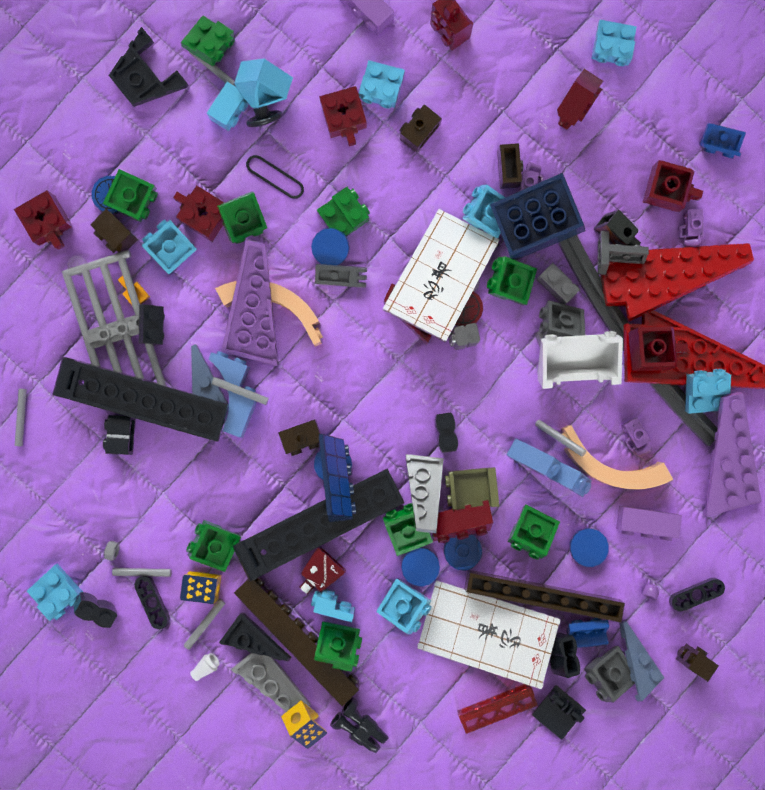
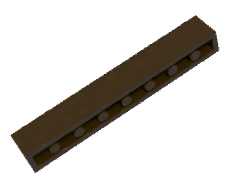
M468 570L464 588L467 593L621 623L625 603L617 598Z
M261 577L252 581L247 579L234 594L336 701L343 706L359 691V679L353 673L349 674L345 670L332 668L333 664L314 660L318 636L313 631L309 632L305 628V623L299 617L295 618L291 614V608L286 603L282 604L278 600L279 596L274 590L267 589L264 585L265 581Z

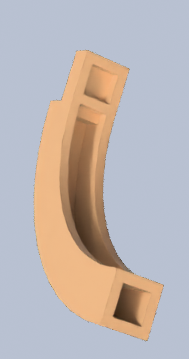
M237 281L215 288L223 305L227 308L232 305ZM270 282L272 302L287 308L299 318L315 347L322 344L320 339L323 336L318 327L314 329V326L320 324L311 308L292 291Z
M567 425L561 429L562 435L585 449L572 425ZM568 447L564 449L568 457L580 470L591 478L610 486L624 489H647L673 480L664 462H657L640 470L620 471L602 464L590 455L587 450L586 454L581 457Z

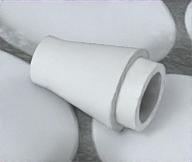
M206 654L190 674L195 681H198L216 671L220 662L214 654Z

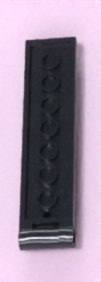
M62 357L52 395L216 442L220 439L229 404L67 357Z
M388 468L353 485L354 494L350 495L351 502H355L356 514H352L353 519L329 522L325 499L233 545L232 547L248 580L252 581L405 503ZM265 549L266 554H262L261 551Z

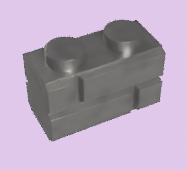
M554 263L536 279L561 304L568 303L580 290L577 285L572 284V281Z
M475 323L467 324L465 327L464 325L455 327L448 337L450 346H454L456 350L476 346L480 341L478 327Z

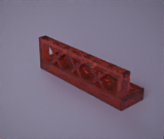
M525 683L459 709L457 712L465 733L468 734L536 707L538 704L531 685ZM528 697L532 700V702L525 705L519 702ZM514 703L510 711L501 710L502 707ZM496 711L490 719L483 717L487 713ZM478 718L475 725L467 727V721Z

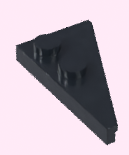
M245 613L239 614L219 642L221 645H228L239 650H247L250 653L273 657L276 660L288 662L292 658Z

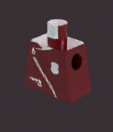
M319 546L301 573L306 580L299 587L306 594H309L314 587L322 592L344 575L346 569Z

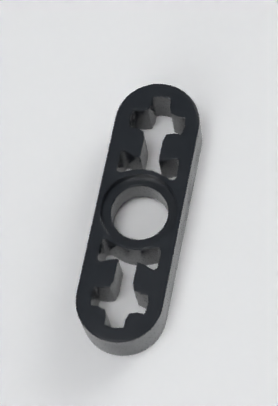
M141 576L135 581V590L151 626L155 629H163L169 623V614L152 577ZM142 579L144 582L147 581L149 583V585L146 586L148 592L152 590L153 593H149L148 595L144 596V594L147 591L145 587L141 588L140 584L142 583ZM149 597L156 598V607H150L147 604ZM159 607L161 610H159L157 613L159 617L164 618V620L162 621V625L160 622H156V619L158 618L157 613L155 612L154 614H152V612L157 610Z
M709 578L673 593L669 598V604L673 609L680 612L721 596L725 591V585L719 579ZM713 583L718 585V587H716V592L714 590L706 591L703 588L705 587L706 589H710L713 587ZM696 589H699L702 593L701 598L698 600H694L692 597V593ZM678 597L682 600L688 597V599L691 601L689 603L688 600H684L681 602V606L675 604L676 602H678Z

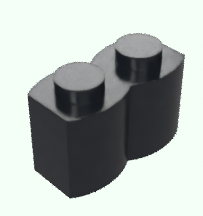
M451 412L437 414L435 416V428L439 433L437 438L439 450L442 453L457 451L458 439L454 433L455 419Z
M108 415V419H105L104 429L107 430V436L103 440L105 454L133 455L135 418Z
M80 592L73 604L74 614L78 618L93 621L96 625L103 628H111L117 617L116 608L111 602L98 600L90 593Z
M556 633L550 657L552 672L566 678L580 674V662L576 656L577 644L573 635Z

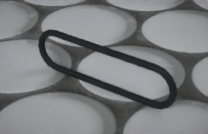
M253 155L247 159V169L266 183L292 199H297L303 195V184L261 156ZM258 158L299 184L301 187L300 194L292 196L253 171L249 167L250 160Z

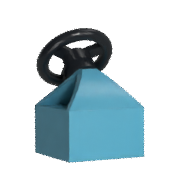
M266 59L241 61L234 82L255 113L254 117L247 120L246 125L248 127L263 126L277 121L283 116L280 110L270 111L268 105L287 99L293 80L292 76Z

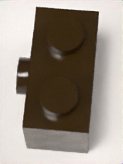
M425 104L421 108H417L413 112L410 122H405L399 130L401 132L400 140L416 153L419 152L438 129L442 118Z
M519 143L499 145L497 158L500 189L518 188L522 182L521 172H523V160H520Z
M107 209L90 224L95 229L94 235L101 241L105 239L108 242L105 246L113 253L128 250L138 240Z
M315 419L278 432L285 454L291 453V456L303 453L301 450L303 448L309 447L311 450L320 447L319 434L321 432Z
M686 643L677 652L676 660L707 682H709L719 666L706 657L708 653L698 646L694 649Z

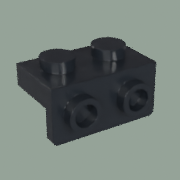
M139 305V344L163 345V321L165 318L163 306Z

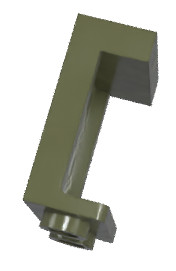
M495 467L448 471V476H445L446 487L450 488V495H447L448 507L451 506L454 510L465 509V506L470 504L472 507L483 505L482 501L485 500L489 501L491 507H499Z

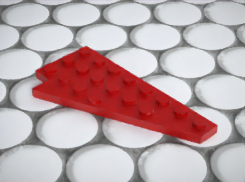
M750 243L649 250L644 264L609 262L606 275L600 274L605 305H625L628 321H632L751 264L754 258Z
M653 310L642 315V324L626 323L623 325L625 382L686 385L687 374H694V371L713 372L714 369H724L727 373L731 374L732 388L765 389L764 364ZM638 327H673L676 343L688 344V352L677 354L678 367L671 370L632 371L628 333Z

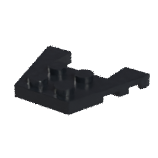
M142 27L138 30V35L134 41L132 40L128 45L129 48L124 56L120 57L108 75L133 107L189 86L178 71H175L161 82L140 57L143 51L154 44Z

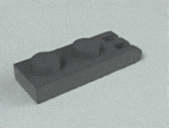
M316 264L315 284L364 288L366 283L359 282V280H367V275H360L359 272L365 273L367 268Z

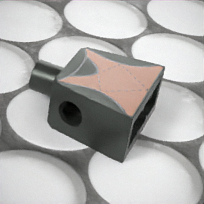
M620 210L605 214L594 227V230L599 234L601 231H609V242L613 245L634 246L641 244L635 238L639 231L638 228Z

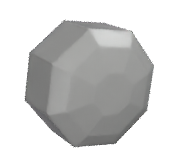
M110 541L107 543L104 550L105 559L111 561L116 559L120 549L119 542Z

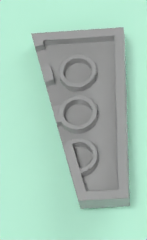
M406 454L405 458L416 531L436 533L444 458Z
M250 653L231 669L234 673L242 676L250 685L252 684L259 689L263 695L275 701V704L286 712L301 700L308 706L311 704L273 657Z

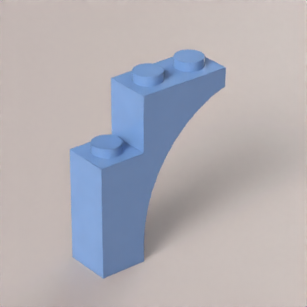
M220 351L217 354L211 352L209 360L219 369L224 380L243 387L250 369L249 366L245 365L246 361L235 358V361L228 359V354ZM245 386L244 388L249 391L256 392V390L247 386ZM228 391L229 410L222 431L243 438L257 402Z
M515 438L507 453L508 457L581 497H584L590 491L592 480L582 472Z

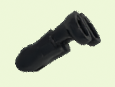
M351 697L345 703L342 713L338 712L334 716L330 726L335 730L342 729L350 733L349 738L360 746L363 745L369 751L377 753L381 747L370 736L372 735L382 744L389 737L369 715H360L357 710L358 702L354 697ZM347 718H350L351 720H353L354 722H356L358 725H355V726L352 725V724L347 720Z

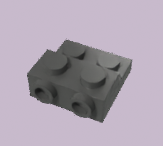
M549 300L545 307L541 308L539 318L543 319L540 324L539 332L543 333V338H545V335L550 334L557 335V337L585 335L584 309Z
M619 646L612 647L602 657H597L584 668L587 673L585 674L586 680L590 684H594L597 689L596 695L601 701L614 703L635 684V681H631V672L627 659Z

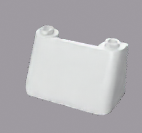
M606 331L600 335L557 337V335L553 334L545 335V338L541 339L538 364V381L540 385L545 389L553 388L554 382L556 385H561L563 381L598 380L599 382L611 380V385L622 384L623 338L616 335L614 331Z

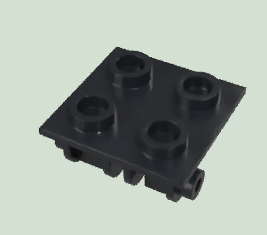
M555 685L532 713V716L562 740L576 722L581 723L584 720L583 713L586 709Z

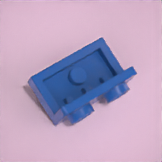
M707 123L700 146L704 147V151L715 154L716 151L723 152L722 156L733 159L734 155L740 157L741 152L739 151L746 132Z
M593 618L589 622L574 620L568 625L566 633L573 635L577 648L607 645L609 642L606 632L609 629V622L601 618Z

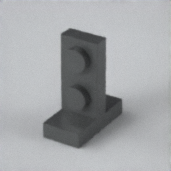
M601 231L598 239V274L606 275L609 262L644 264L649 254V247L621 244L610 245L609 231Z

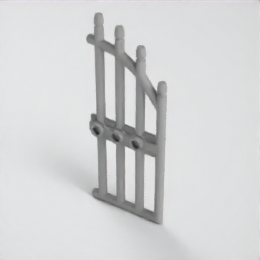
M126 250L62 271L91 364L100 366L95 348L105 345L113 370L122 373L113 342L124 340L135 377L144 379L131 339L132 336L139 334L140 303L126 262V258L131 257L130 251ZM117 261L135 312L134 316L124 318L108 268V264ZM98 267L101 269L117 321L106 324L89 271ZM80 273L83 275L99 327L90 330L88 329L71 277ZM145 344L157 384L166 386L154 346Z

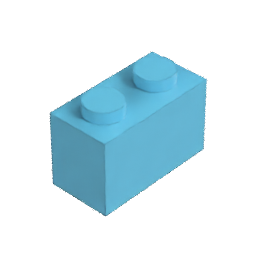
M226 82L209 108L207 115L211 121L230 131L231 127L236 126L239 115L247 109L249 104L237 87Z

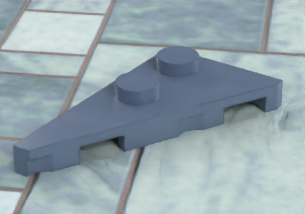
M197 344L191 346L192 394L228 403L220 387L212 384L214 376Z
M622 621L620 623L621 637L625 638L627 650L625 654L631 672V681H635L638 693L635 695L637 701H643L664 679V676L627 621Z

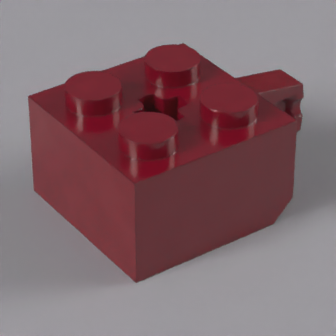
M437 0L432 4L430 24L434 31L440 33L445 46H449L453 51L470 39L473 22L470 21L456 0Z
M583 69L557 109L558 116L560 117L558 125L568 130L578 120L582 122L603 90L600 88L603 80Z
M354 86L319 96L330 138L337 136L346 137L349 147L356 145L354 134H357L359 130L367 128L357 87Z
M658 160L652 166L643 203L680 212L685 208L686 202H689L690 199L699 201L702 198L703 190L694 188V184H691L694 170Z
M197 185L191 194L188 193L187 197L176 192L173 199L181 204L179 207L181 210L176 218L185 226L213 242L223 227V220L217 206L224 202Z
M46 190L14 209L33 243L40 246L45 242H51L54 248L58 250L65 246L60 236L63 235L64 231L70 229L72 224L56 196Z
M638 327L628 333L632 371L671 370L678 367L677 354L688 352V344L676 343L673 327Z

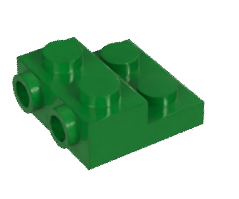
M202 16L181 41V47L213 67L216 62L221 61L227 48L233 46L235 41L234 31L219 21L214 23L205 16Z
M118 169L103 204L121 212L125 216L142 222L143 219L146 220L149 216L150 209L148 207L150 202L154 203L158 196L157 188L147 181Z
M348 187L332 196L330 201L317 209L318 214L328 228H335L343 232L346 237L369 221L368 214H370L366 205H360L357 201L359 196L353 188L350 190Z
M254 192L247 193L217 206L229 241L232 243H242L246 240V237L251 235L258 236L263 233V230L267 229Z
M506 256L498 257L492 264L493 276L487 282L488 294L503 300L508 299L521 305H527L537 268Z
M412 503L406 504L404 509L400 511L390 510L383 517L397 556L433 543L429 532L416 531Z
M525 504L507 542L511 543V547L515 550L521 551L523 549L529 552L528 556L533 559H542L548 554L560 521Z
M203 520L202 524L198 523L196 526L194 542L190 541L187 546L186 552H188V557L193 561L225 572L235 552L232 546L239 543L241 536L223 529L219 525Z
M322 621L314 660L333 664L332 668L352 672L353 666L357 667L359 655H356V649H360L362 637H359L360 629Z

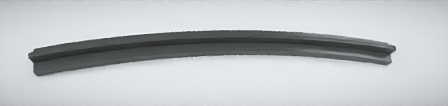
M575 235L559 242L558 244L569 266L596 312L609 331H614L616 335L623 338L622 350L624 351L623 325L629 322L618 306L605 305L601 278L578 236ZM649 383L670 409L706 446H710L716 441L714 438L718 428L703 412L691 414L685 412L686 394L678 385Z

